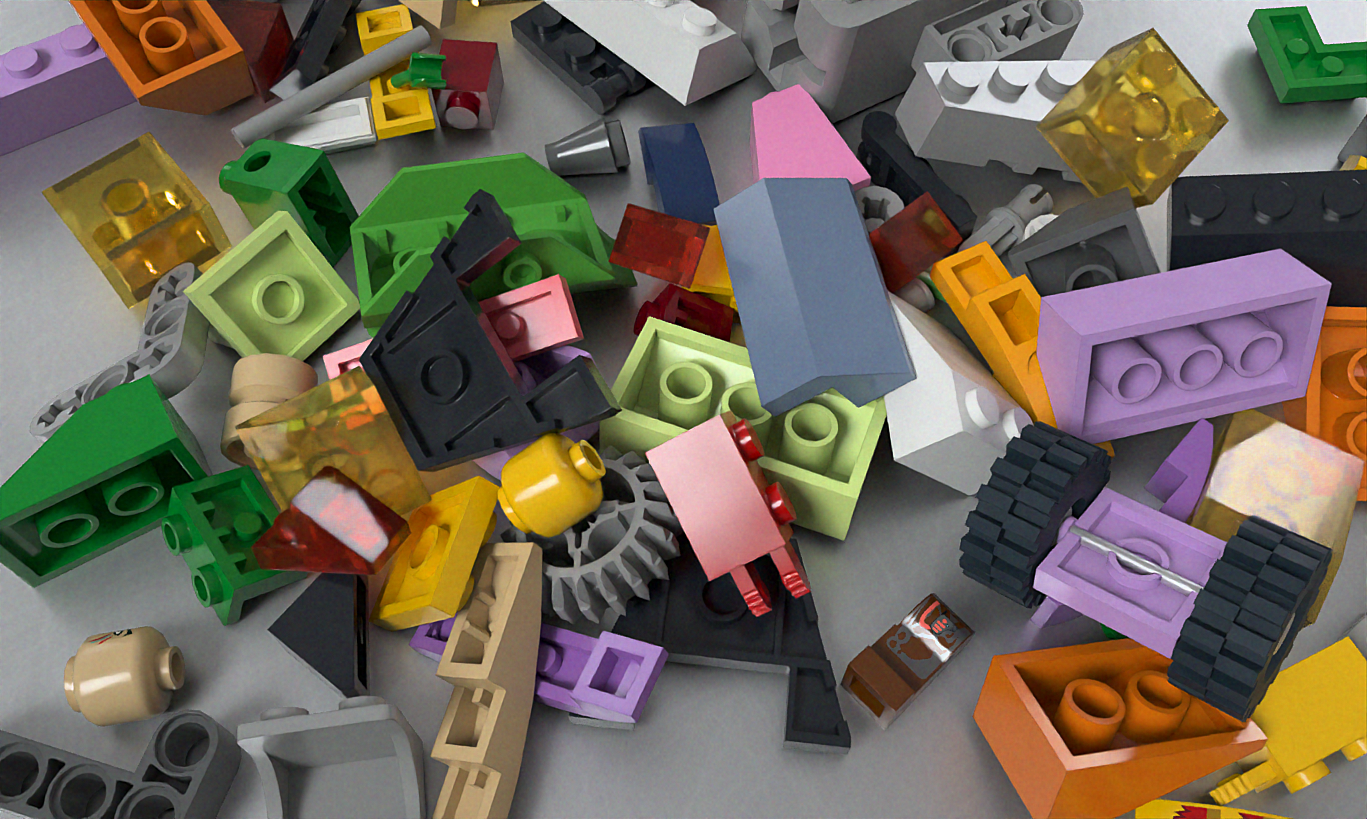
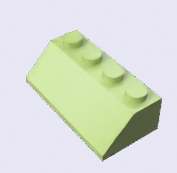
M649 316L611 389L622 411L613 417L600 420V454L611 445L623 455L633 450L646 463H649L645 452L719 414L732 410L737 422L746 418L755 430L764 450V456L757 459L769 485L778 481L786 491L797 517L791 523L845 541L887 417L884 395L858 408L832 387L775 417L761 407L747 348Z

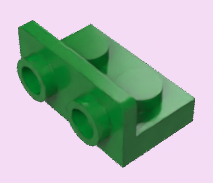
M249 465L172 487L168 516L163 518L161 522L165 543L174 556H183L192 572V585L199 602L206 608L212 606L224 626L239 621L245 600L307 577L311 564L309 558Z

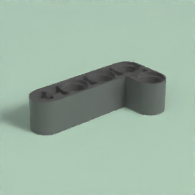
M189 709L172 714L160 724L135 773L0 730V811L23 819H157L165 810L174 807V819H216L239 769L242 757L241 748L237 744L235 736L212 717L200 710ZM209 737L208 751L197 763L186 767L187 752L192 745L200 739ZM39 767L36 781L30 789L21 794L24 779L31 771ZM106 787L104 803L98 811L86 817L85 810L88 801L94 793Z

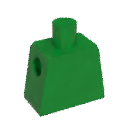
M262 138L255 141L237 161H230L223 166L219 175L220 188L226 194L233 196L254 230L275 212L288 211L332 267L337 264L352 246L350 226L359 215L324 151Z

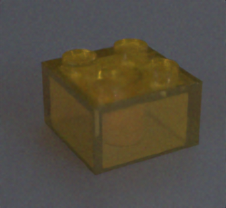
M1151 28L1109 48L1036 125V129L1095 198L1128 186L1135 206L1139 208L1154 204L1229 120L1158 32Z
M150 132L143 134L41 192L70 234L128 309L148 298L156 283L176 266L191 262L196 267H199L232 247L210 203Z

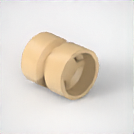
M254 354L239 359L233 367L228 396L231 408L225 414L220 443L221 454L237 465H249L251 469L258 471H289L308 461L312 422L308 418L314 413L318 386V374L315 370L299 359L279 354Z

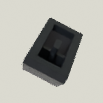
M354 553L340 554L267 630L291 656L344 700L359 696H370L368 576Z

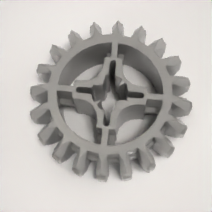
M610 445L600 454L606 471L605 475L600 478L603 491L600 507L562 534L549 538L534 532L526 534L515 527L511 521H509V524L512 527L500 534L504 543L534 542L542 548V613H547L550 617L558 614L562 620H567L573 625L584 614L588 620L600 624L606 609L609 607L615 612L626 616V601L635 595L650 601L647 584L652 579L669 580L668 568L664 561L681 556L679 542L676 537L681 535L684 530L650 463H646L633 450L623 455ZM620 502H627L628 504L621 505ZM565 560L568 565L574 564V567L552 566V562Z

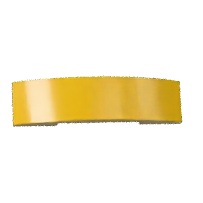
M404 4L355 13L364 56L413 30L409 9ZM410 57L369 79L372 93L370 100L378 140L436 128L428 88L411 87V85L395 88L391 84L393 75L406 71L409 68Z

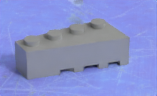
M1113 60L922 62L894 113L917 157L985 167L989 159L1002 162L1006 166L1011 167L1013 172L1033 175L1036 169L1041 167L1062 171L1064 180L1085 183L1089 176L1107 178L1109 187L1118 189L1129 187L1164 144V141L1126 82L1123 71Z

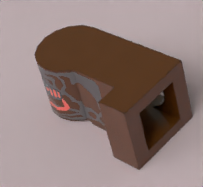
M931 593L898 625L894 624L871 647L868 645L848 664L840 685L886 730L962 651L974 636L975 631L935 593Z

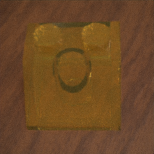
M360 365L235 426L237 433L298 540L372 532L432 500L374 384Z

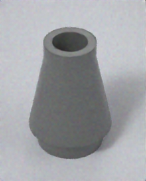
M602 118L557 142L545 145V153L550 171L557 176L619 173L618 167L631 164L620 120L607 123L605 118Z

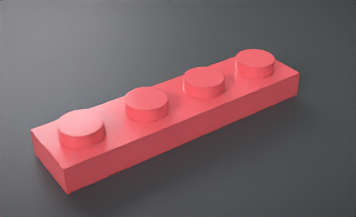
M559 274L478 302L513 363L584 339L566 278ZM372 339L323 356L340 417L351 418L384 407L358 360Z

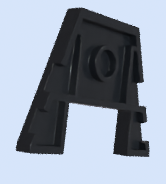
M482 189L474 193L465 205L464 209L469 214L452 239L444 236L431 254L430 258L434 264L414 293L406 290L358 359L418 471L436 472L536 441L548 433H562L604 420L622 411L593 360L582 355L575 357L533 390L529 391L469 287L474 280L522 243L495 197Z
M685 532L676 537L679 542L681 556L664 561L668 568L669 580L652 579L647 584L650 601L637 595L626 601V616L619 615L611 633L663 647L669 654L666 660L669 662L786 674L788 676L783 748L847 755L851 748V735L847 720L844 721L835 690L837 684L831 662L827 660L818 628L819 619L812 593H807L795 599L792 593L784 586L770 553H767L752 562L769 591L772 610L756 617L749 610L747 603H745V599L741 595L731 573L728 572L709 581ZM790 538L789 541L800 560L801 566L804 568L797 539ZM569 712L571 724L632 731L635 728V723L614 722Z

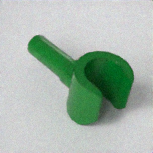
M412 52L409 68L392 76V86L402 88L411 85V87L444 90L446 80L441 79V69L443 61H446V56Z

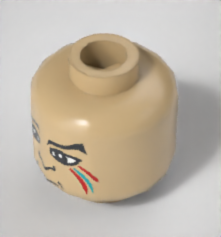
M151 626L102 633L88 637L77 650L76 656H72L67 661L64 670V690L68 704L74 711L82 712L89 722L102 727L152 719L163 714L172 701L174 690L180 689L185 680V663L181 650L177 646L170 647L164 635Z

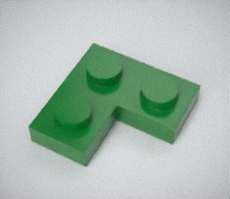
M1307 6L1255 9L1247 27L1280 104L1367 97V41L1324 44Z

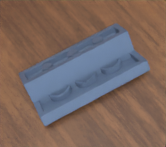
M763 178L713 209L762 408L776 417L832 387L859 408L916 379L853 185L847 178Z

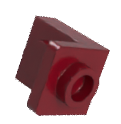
M669 283L653 302L646 301L641 306L634 323L633 333L639 336L650 316L730 342L734 308Z

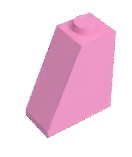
M799 84L779 92H771L762 99L752 102L749 141L753 184L763 178H847L853 185L854 192L863 187H869L871 176L811 95Z

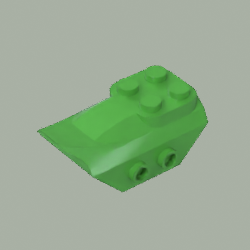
M524 152L401 168L350 226L361 317L364 328L367 329L368 334L373 338L406 290L414 293L434 264L430 258L431 254L444 236L452 239L469 214L464 209L465 205L479 189L495 197L522 243L470 284L469 287L478 302L558 274L566 278L570 294L637 287L638 285L622 243L611 238L595 223L585 194Z

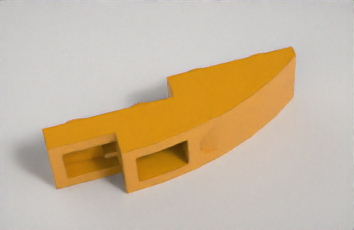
M987 241L933 263L929 277L993 370V377L1026 411L1033 425L1035 421H1041L1058 429L1036 355L1041 297L1026 274L1013 279ZM1110 440L1093 444L1108 451L1107 455L1111 456L1112 461L1115 453Z

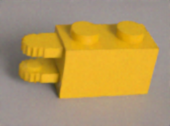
M1349 636L1278 673L1274 682L1269 685L1265 697L1259 705L1257 704L1254 713L1251 715L1252 720L1266 735L1268 740L1262 750L1236 761L1243 774L1235 773L1217 783L1216 789L1209 792L1216 804L1223 806L1253 789L1258 794L1283 781L1289 792L1293 794L1332 773L1322 760L1323 758L1341 750L1347 760L1351 762L1367 753V660Z

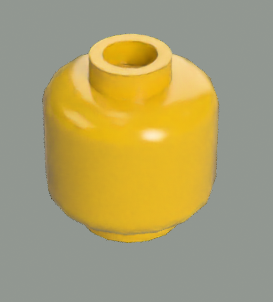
M548 433L505 463L501 471L502 486L497 491L498 500L508 519L520 531L526 534L534 532L548 538L562 534L600 507L603 498L600 478L606 473L605 467L598 453L585 440L575 443L563 434Z

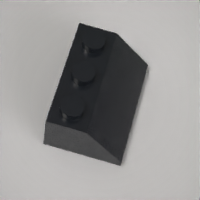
M1367 170L1171 178L1167 199V272L1281 248L1332 283L1327 306L1367 307Z

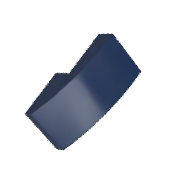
M695 124L641 127L638 134L648 185H654L662 233L691 230L692 224L717 225L713 209L719 206L720 203L710 163Z

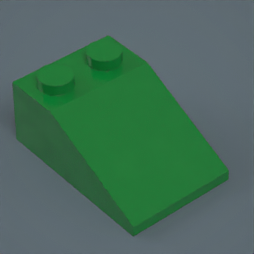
M150 374L133 382L120 384L108 391L107 394L83 404L0 487V563L32 588L160 527L162 519L168 516L172 487L213 475L195 435Z

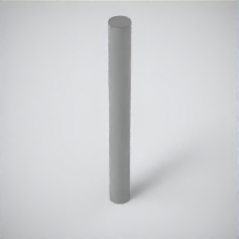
M420 25L231 128V132L241 148L245 149L255 141L265 138L411 57L412 52L418 53L431 46L432 40L427 30Z

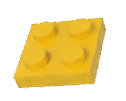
M478 475L416 501L368 620L369 622L393 632L455 617V614L464 607L472 593L474 577L470 573L479 549L487 543L495 529L497 514L493 511L498 500L497 491L500 488L499 486Z

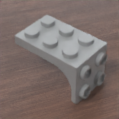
M377 696L348 698L339 703V710L309 714L308 710L299 707L273 708L260 714V721L244 723L237 727V744L250 754L259 771L268 819H426L423 742L398 707L386 704L384 698Z

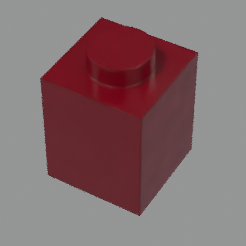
M443 39L439 55L446 56V61H443L441 69V79L446 80V87L444 90L431 89L440 127L494 130L504 83L497 43Z

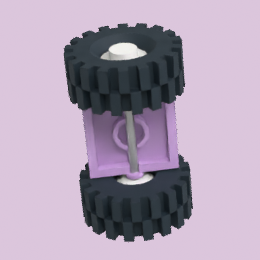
M1035 421L1034 426L1028 424L1022 428L1020 438L1014 436L1006 445V455L1004 458L997 457L991 466L992 476L987 485L982 483L975 498H978L979 502L976 509L969 512L965 526L969 527V532L961 538L959 550L964 552L959 559L960 568L964 569L962 573L1026 608L1032 609L1033 605L1039 606L1042 604L1045 595L1172 659L1173 662L1167 672L1169 677L1167 681L1170 684L1228 715L1246 722L1247 718H1250L1254 713L1257 704L1259 705L1265 697L1269 685L1274 682L1279 673L1280 666L1284 659L1288 657L1294 645L1293 642L1298 632L1301 631L1308 617L1309 609L1314 604L1320 591L1319 587L1327 574V567L1332 559L1333 554L1331 552L1333 550L1256 515H1250L1248 520L1245 519L1239 526L1236 536L1232 535L1229 541L1225 542L1106 488L1105 486L1109 482L1111 471L1107 470L1111 464V456L1107 455L1108 451L1041 421Z

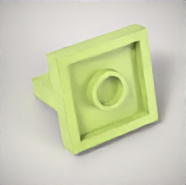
M288 211L275 212L183 291L210 321L208 338L212 342L234 348L242 358L254 354L269 353L285 355L304 361L360 309L357 297Z

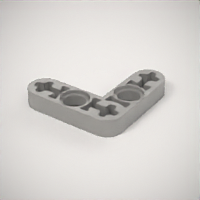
M191 262L178 265L167 272L156 283L150 294L138 351L51 399L33 418L29 432L44 444L83 404L107 394L108 391L120 384L133 382L150 374L167 399L186 389L201 372L210 321L183 291L203 273Z

